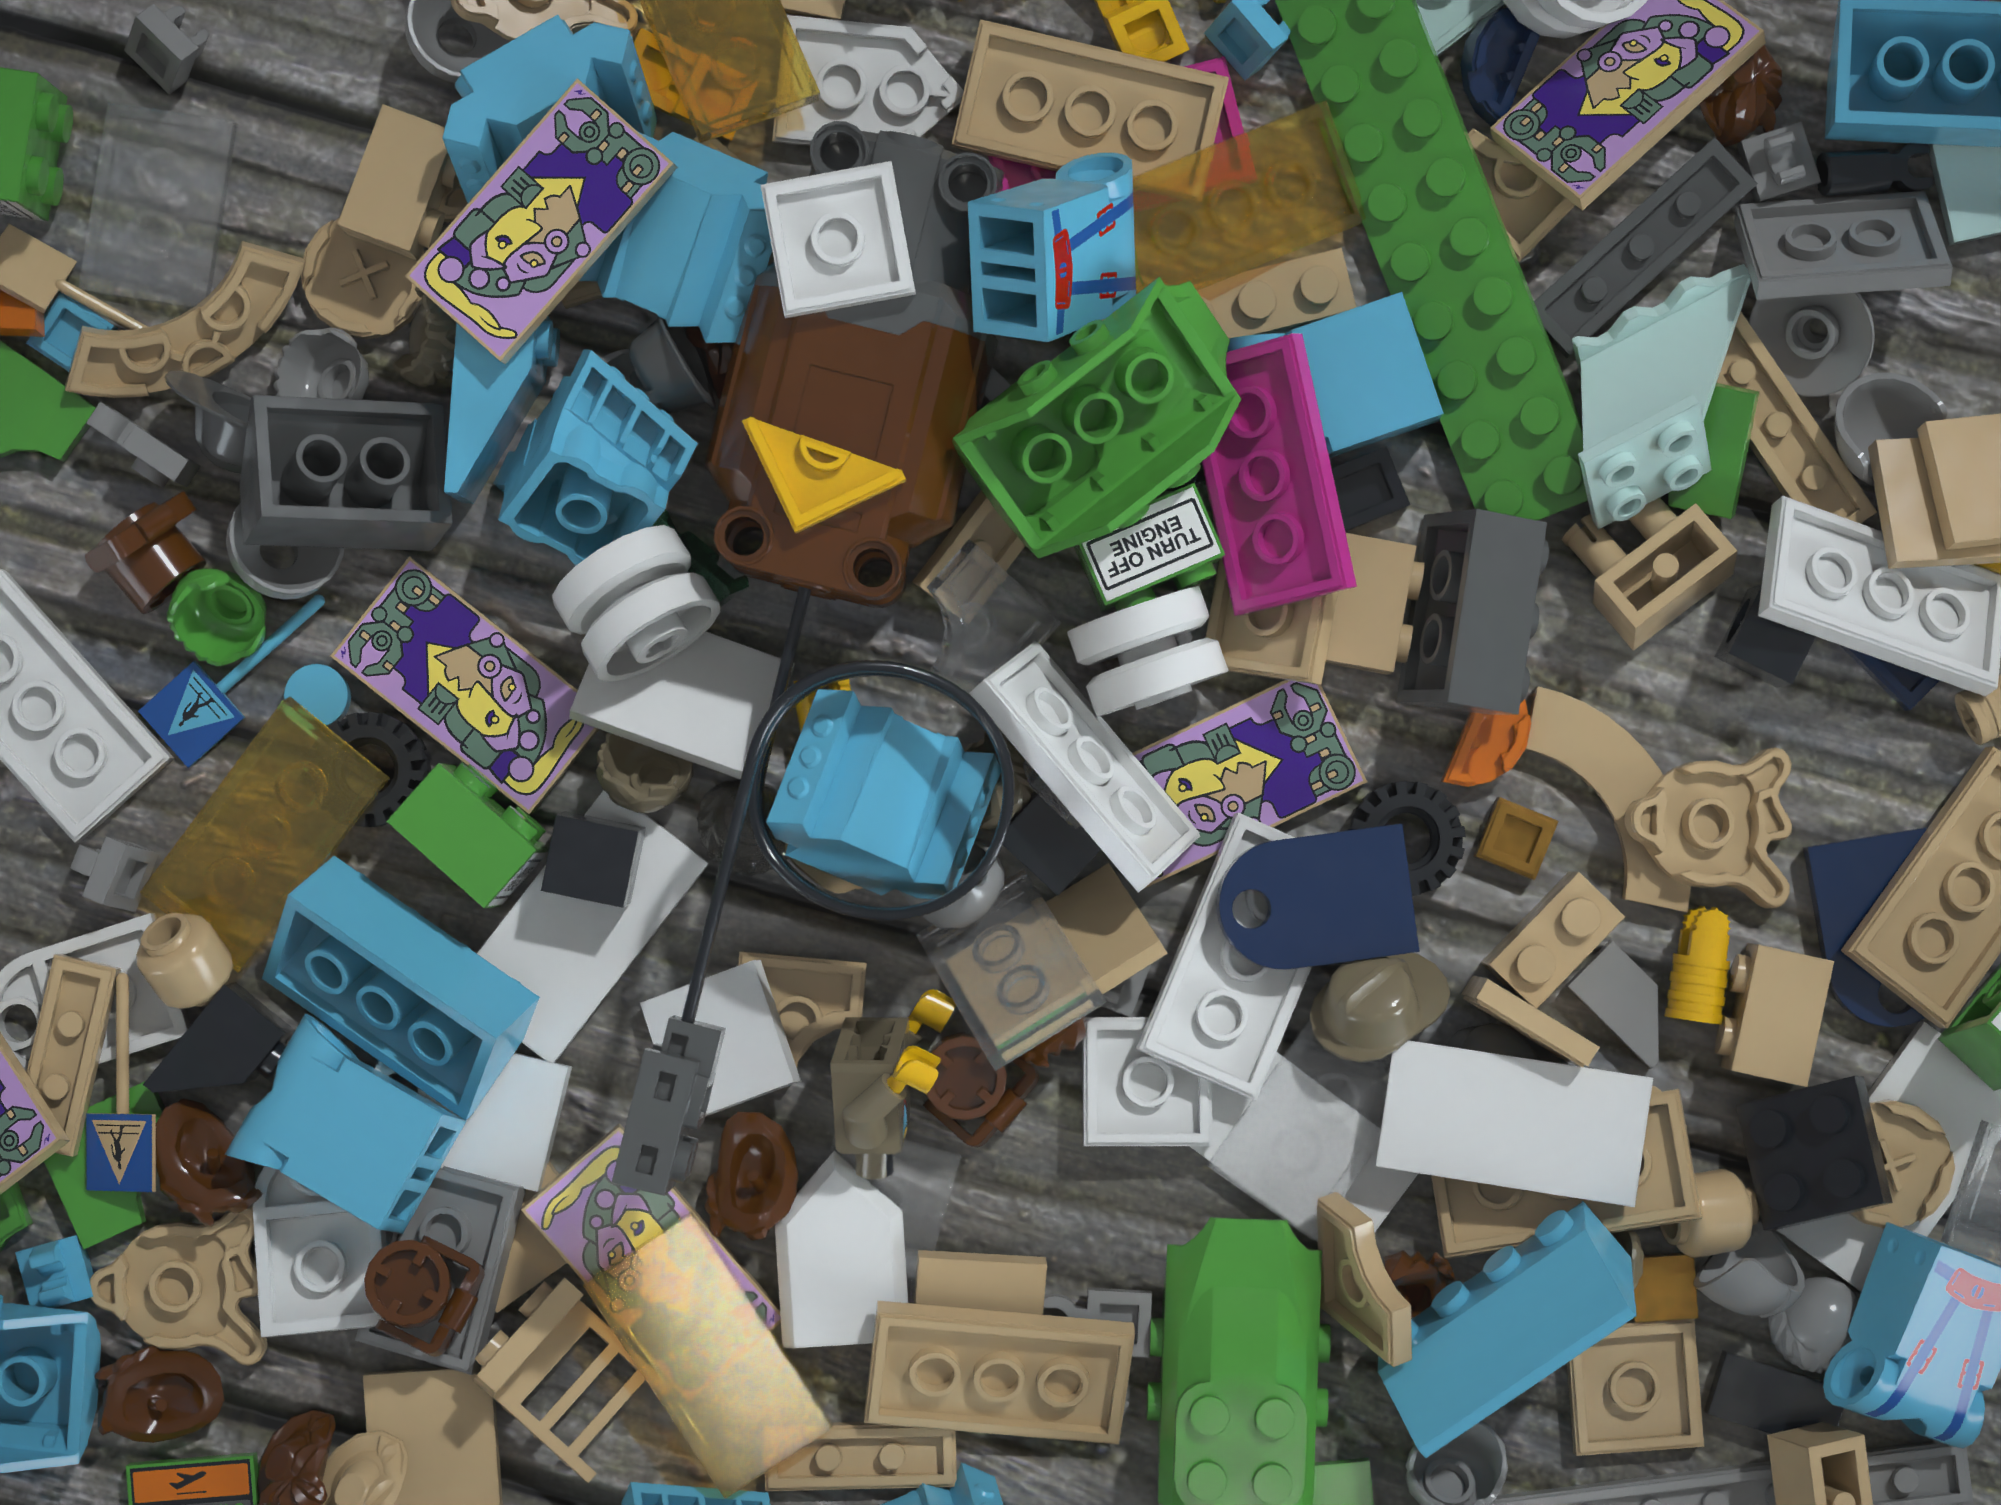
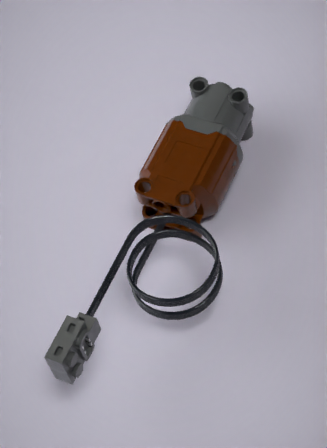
M833 121L825 124L814 134L810 143L812 166L809 176L892 161L916 295L785 318L775 262H772L764 272L756 277L736 342L733 345L704 462L707 470L729 502L727 512L719 518L715 527L714 541L719 553L740 574L749 578L778 584L784 589L798 593L770 706L760 721L747 752L682 1017L674 1015L668 1019L662 1044L655 1043L652 1049H644L611 1182L613 1184L665 1196L676 1185V1182L684 1183L686 1177H690L699 1139L688 1136L689 1128L698 1130L704 1122L726 1031L724 1027L696 1021L695 1017L747 809L753 835L762 854L774 871L789 886L807 899L827 909L851 917L870 920H903L928 915L951 905L965 896L982 880L994 864L1005 842L1011 823L1015 784L1007 745L999 728L986 710L972 696L951 681L933 672L904 663L862 660L828 666L807 675L787 689L810 596L833 601L839 599L871 608H885L893 605L902 597L906 589L907 575L905 571L911 548L919 546L953 526L966 467L963 465L952 440L954 436L965 428L969 418L982 409L998 340L993 334L973 332L968 201L1001 192L1005 173L993 167L985 157L976 153L956 154L944 150L943 145L911 134L882 130L879 133L861 131L857 126L846 121ZM753 417L759 421L847 450L892 468H898L902 470L906 482L799 533H795L742 420ZM750 531H761L764 533L763 543L755 553L747 556L737 554V543L745 533ZM884 561L892 566V574L883 585L867 587L860 583V574L868 563ZM881 676L905 679L925 685L948 696L966 709L984 729L994 746L1000 763L1003 782L1001 812L993 840L985 856L976 869L957 887L940 897L910 906L875 907L841 899L818 888L799 874L783 856L766 823L764 792L768 763L776 731L781 722L798 703L818 689L835 682L857 677Z

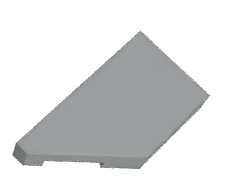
M1609 940L1565 986L1646 1067L1653 1069L1659 1063L1658 985L1613 941Z

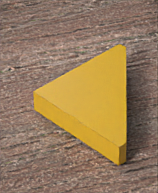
M753 417L742 420L795 533H799L906 482L902 470L898 468H892L847 450L759 421Z

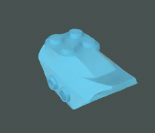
M0 1295V1473L79 1464L88 1444L97 1410L99 1379H95V1374L100 1370L101 1356L100 1332L95 1318L88 1312L3 1303V1296Z

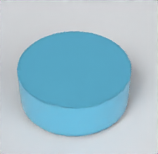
M311 664L298 669L289 678L284 691V701L289 714L297 722L312 729H326L334 721H341L347 714L351 704V691L347 681L339 672L326 665Z

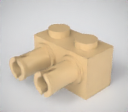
M1660 497L1646 504L1629 521L1647 541L1627 555L1603 527L1598 530L1591 514L1581 519V523L1584 525L1582 529L1575 523L1562 538L1565 545L1573 550L1597 578L1594 580V606L1633 651L1734 573L1737 556L1736 548L1696 503L1679 516H1676Z

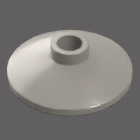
M1859 293L1761 299L1755 302L1751 312L1749 324L1797 395L1821 397L1836 393L1854 382L1869 363L1875 342L1874 323L1870 310ZM1811 319H1820L1825 323L1828 330L1825 339L1817 338L1811 333L1809 327Z

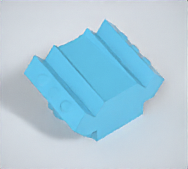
M557 14L461 69V75L455 82V88L462 98L451 104L442 139L466 201L469 203L577 78L635 130L653 138L658 118L630 30L594 22L573 34L565 20L561 19Z
M671 132L661 140H656L640 133L678 168L579 281H597L603 298L615 297L657 314L658 317L665 319L668 327L699 326L705 343L736 342L756 277L766 270L772 253L761 185L767 183L768 172L675 132Z
M583 349L571 376H563L551 401L539 417L535 418L531 424H528L515 452H508L493 482L504 493L498 520L509 525L512 531L523 540L533 543H545L566 554L570 561L577 565L592 553L614 540L640 529L653 526L664 512L669 492L681 478L698 443L674 423V419L666 411L659 410L652 404L649 397L642 390L634 388L627 382L625 376L614 366L610 367L592 350Z
M818 689L766 823L776 839L788 844L786 856L881 896L896 889L915 898L935 899L957 887L991 800L994 787L999 779L1001 768L994 753L965 752L958 737L944 736L938 732L933 733L906 721L902 716L895 714L892 707L861 706L854 691Z

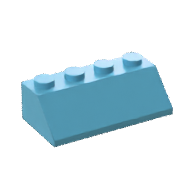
M1839 0L1827 77L1825 140L2001 147V2L1973 0Z
M332 856L288 894L262 976L264 981L465 1121L477 1109L523 1041L540 998L524 987L519 981L505 974L472 951L467 945L447 934L421 916L416 910L405 905L369 880L364 874L356 871L336 856Z
M1582 1201L1568 1212L1558 1210L1550 1214L1538 1225L1535 1235L1516 1248L1506 1246L1495 1252L1486 1261L1483 1270L1465 1283L1456 1281L1443 1288L1435 1296L1430 1307L1411 1319L1412 1360L1392 1367L1378 1356V1373L1420 1453L1425 1458L1429 1457L1636 1317L1631 1257L1586 1203Z

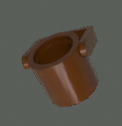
M184 490L160 505L155 502L147 504L121 521L94 549L86 553V562L96 573L105 570L142 614L150 613L172 599V594L181 578L190 571L202 569L206 566L207 561L176 526L179 521L197 509Z
M987 1031L984 1034L986 1038L979 1034L967 1032L948 1035L933 1046L930 1053L941 1058L936 1068L939 1074L934 1085L927 1093V1101L923 1104L930 1113L964 1143L977 1148L986 1144L997 1130L1003 1133L1026 1107L1027 1102L1024 1099L1039 1081L1038 1070L1032 1064L1028 1065L1020 1060L1019 1057L1009 1053L1006 1056L1021 1068L1025 1074L1012 1089L1008 1088L1005 1091L1007 1074L1003 1058ZM981 1116L985 1118V1121L973 1134H970L955 1120H970Z
M425 1235L420 1242L414 1240L395 1241L380 1249L369 1262L364 1278L366 1297L377 1315L385 1320L379 1319L375 1328L429 1356H441L449 1347L455 1333L461 1334L479 1300L475 1295L485 1276L483 1266L474 1259ZM441 1256L469 1269L460 1287L455 1288L452 1296L451 1274ZM441 1315L438 1321L440 1325L430 1344L397 1328H421L437 1320Z

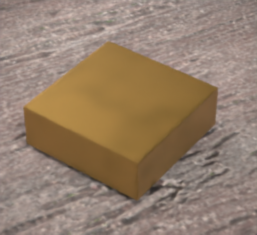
M1497 797L1474 857L1535 880L1559 821Z
M1684 1253L1644 1255L1643 1274L1639 1279L1637 1287L1634 1289L1637 1314L1636 1317L1631 1319L1634 1323L1699 1318L1697 1289L1694 1286L1696 1277L1694 1258Z

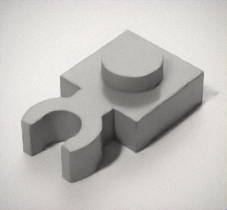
M102 402L98 404L86 422L135 455L137 458L131 468L162 488L165 487L169 479L188 487L201 467L149 431L138 426Z
M1088 1288L1087 1306H1076L1070 1298L1061 1294H1049L1044 1297V1308L1061 1309L1067 1317L1133 1322L1135 1339L1132 1357L1149 1358L1152 1291Z

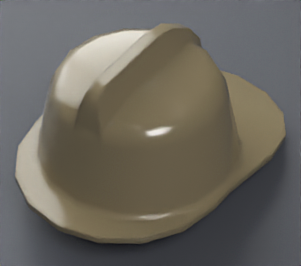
M1416 953L1343 962L1332 974L1330 981L1325 984L1314 998L1310 1012L1313 1034L1324 1049L1341 1059L1357 1062L1382 1059L1398 1050L1407 1041L1435 1023L1446 1011L1450 997L1447 978L1436 964Z

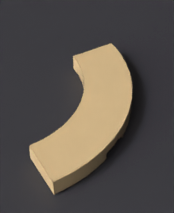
M241 241L237 255L221 282L205 299L182 315L161 324L134 330H104L82 326L66 380L65 391L109 398L149 396V393L171 389L165 380V375L170 370L185 371L205 378L214 375L235 362L236 357L248 349L264 332L266 334L285 309L297 286L305 265L304 259Z
M1539 686L1535 687L1529 714L1531 728L1525 750L1541 754L1567 767L1588 786H1591L1604 802L1614 820L1613 824L1618 833L1624 863L1622 899L1688 912L1691 886L1683 885L1666 875L1656 865L1644 845L1632 839L1625 827V813L1629 805L1636 800L1644 798L1660 777L1663 776L1659 767L1647 751L1623 727L1606 714L1564 693Z

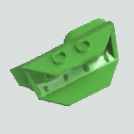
M1158 277L1103 321L1100 319L1094 320L1078 329L1069 340L1071 346L1052 361L1044 360L1028 368L1019 377L1018 381L971 416L965 428L953 437L952 443L963 465L997 513L1038 559L1112 533L1117 528L1128 527L1140 520L1149 510L1150 506L1148 503L1167 488L1179 487L1191 480L1200 470V463L1215 451L1241 401L1240 396L1227 378L1226 355L1230 340L1191 281L1170 286L1165 285L1161 278Z
M1210 1217L1204 1228L1186 1244H1167L1162 1318L1151 1317L1149 1356L1161 1357L1160 1382H1148L1146 1411L1147 1421H1158L1159 1504L1313 1505L1316 1427H1327L1329 1403L1328 1388H1317L1318 1363H1329L1331 1328L1330 1324H1320L1322 1250L1307 1249L1294 1235L1287 1220Z

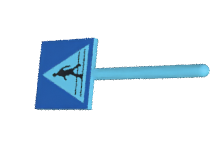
M320 594L315 595L270 635L257 651L245 658L217 684L196 661H193L138 712L186 767L190 768L245 719V716L225 693L324 605L325 598Z

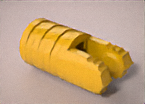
M1699 906L1692 910L1688 909L1687 914L1683 915L1684 920L1681 922L1683 923V928L1680 929L1677 954L1673 953L1672 955L1673 966L1672 971H1670V988L1667 992L1668 1003L1667 1007H1665L1664 1016L1722 1025V1008L1725 1004L1724 994L1728 982L1727 972L1730 968V961H1726L1730 937L1728 930L1731 929L1729 928L1731 921L1727 918L1728 914L1719 911L1717 907H1711V909L1707 910L1705 906Z

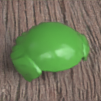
M202 568L190 571L179 580L172 594V600L167 612V620L170 622L169 626L174 632L175 639L184 643L186 651L194 652L199 661L206 660L207 664L224 666L240 658L249 657L262 645L266 636L265 617L267 606L261 593L247 585L238 574L230 571Z

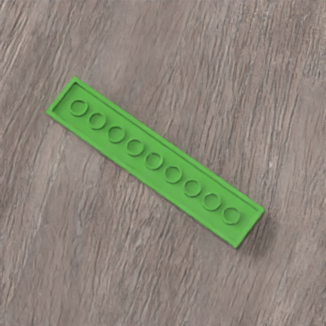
M1275 0L1282 20L1291 31L1289 38L1390 295L1399 292L1403 293L1444 413L1440 418V422L1474 508L1539 521L1587 502L1588 498L1578 458V453L1583 451V426L1416 0Z

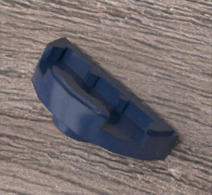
M1509 8L1498 9L1478 21L1465 41L1460 64L1463 90L1474 112L1490 126L1494 125L1510 110L1540 37L1539 34L1518 22Z

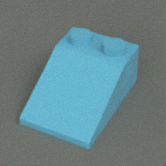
M548 316L506 364L500 362L456 322L444 492L461 503L474 504L545 385L547 366L557 367L560 330L553 328V322Z

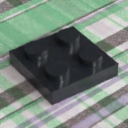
M1851 1076L1736 1105L1764 1231H1774L1893 1203L1864 1076Z

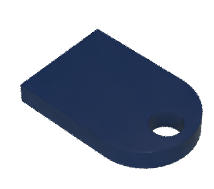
M1402 824L1264 842L1241 853L1229 865L1221 879L1216 901L1217 916L1221 930L1234 950L1254 964L1285 970L1420 952ZM1246 890L1259 892L1265 898L1268 906L1265 920L1254 928H1246L1240 925L1234 918L1232 911L1235 898Z
M1928 827L1803 847L1821 958L1834 961L1829 990L1844 1010L1857 1019L1870 1024L1899 1027L1916 1023L1925 1018L1909 1004L1903 1010L1895 1013L1884 1009L1878 997L1879 988L1882 983L1845 955L1841 949Z

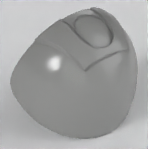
M1875 373L1861 377L1846 387L1836 405L1834 430L1839 454L1844 464L1855 476L1866 482L1869 486H1874L1868 446L1879 439L1919 438L1917 428L1926 421L1946 419L1947 409L1932 390L1910 377L1895 373Z
M1759 1219L1758 1223L1752 1226L1751 1237L1744 1248L1733 1252L1711 1255L1695 1277L1694 1286L1711 1301L1730 1311L1765 1318L1782 1313L1799 1299L1805 1287V1277L1797 1260L1775 1231H1764L1762 1221Z

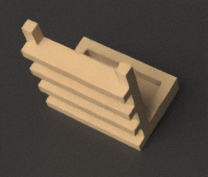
M566 1278L555 1289L544 1281L520 1307L519 1311L527 1320L511 1337H508L500 1330L474 1358L483 1368L475 1376L473 1382L494 1398L505 1411L515 1417L537 1440L541 1441L557 1455L558 1459L567 1467L569 1466L586 1483H589L597 1473L578 1455L646 1379L664 1396L670 1392L674 1385L580 1301L584 1294ZM590 1328L608 1345L539 1421L521 1403ZM619 1354L636 1371L569 1447L566 1446L550 1429L610 1361Z

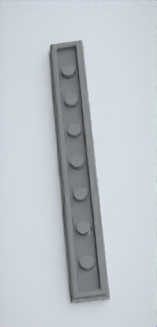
M1933 1440L1866 1449L1873 1505L1974 1504L1966 1447H1952ZM1766 1461L1498 1495L1491 1505H1776L1771 1463Z

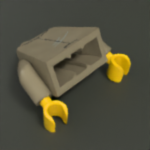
M937 989L925 991L908 1018L901 1016L899 1018L845 1017L830 1063L836 1150L842 1154H855L856 1175L861 1178L882 1179L893 1174V1154L902 1151L910 1122V1087L927 1094L938 1077L939 1073L936 1068L941 1058L916 1046L922 1040V1036L918 1031L922 1023L941 1033L957 1005L954 999Z

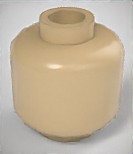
M170 913L156 919L143 932L136 954L137 967L157 996L167 1006L179 1009L208 1005L223 985L228 982L233 969L231 953L216 931L202 916L194 914Z
M1727 1169L1695 1173L1702 1219L1660 1225L1664 1238L1669 1244L1676 1245L1682 1253L1691 1258L1733 1252L1744 1248L1751 1237L1752 1226L1756 1225L1759 1221L1760 1212L1754 1191L1749 1187H1745L1739 1177Z

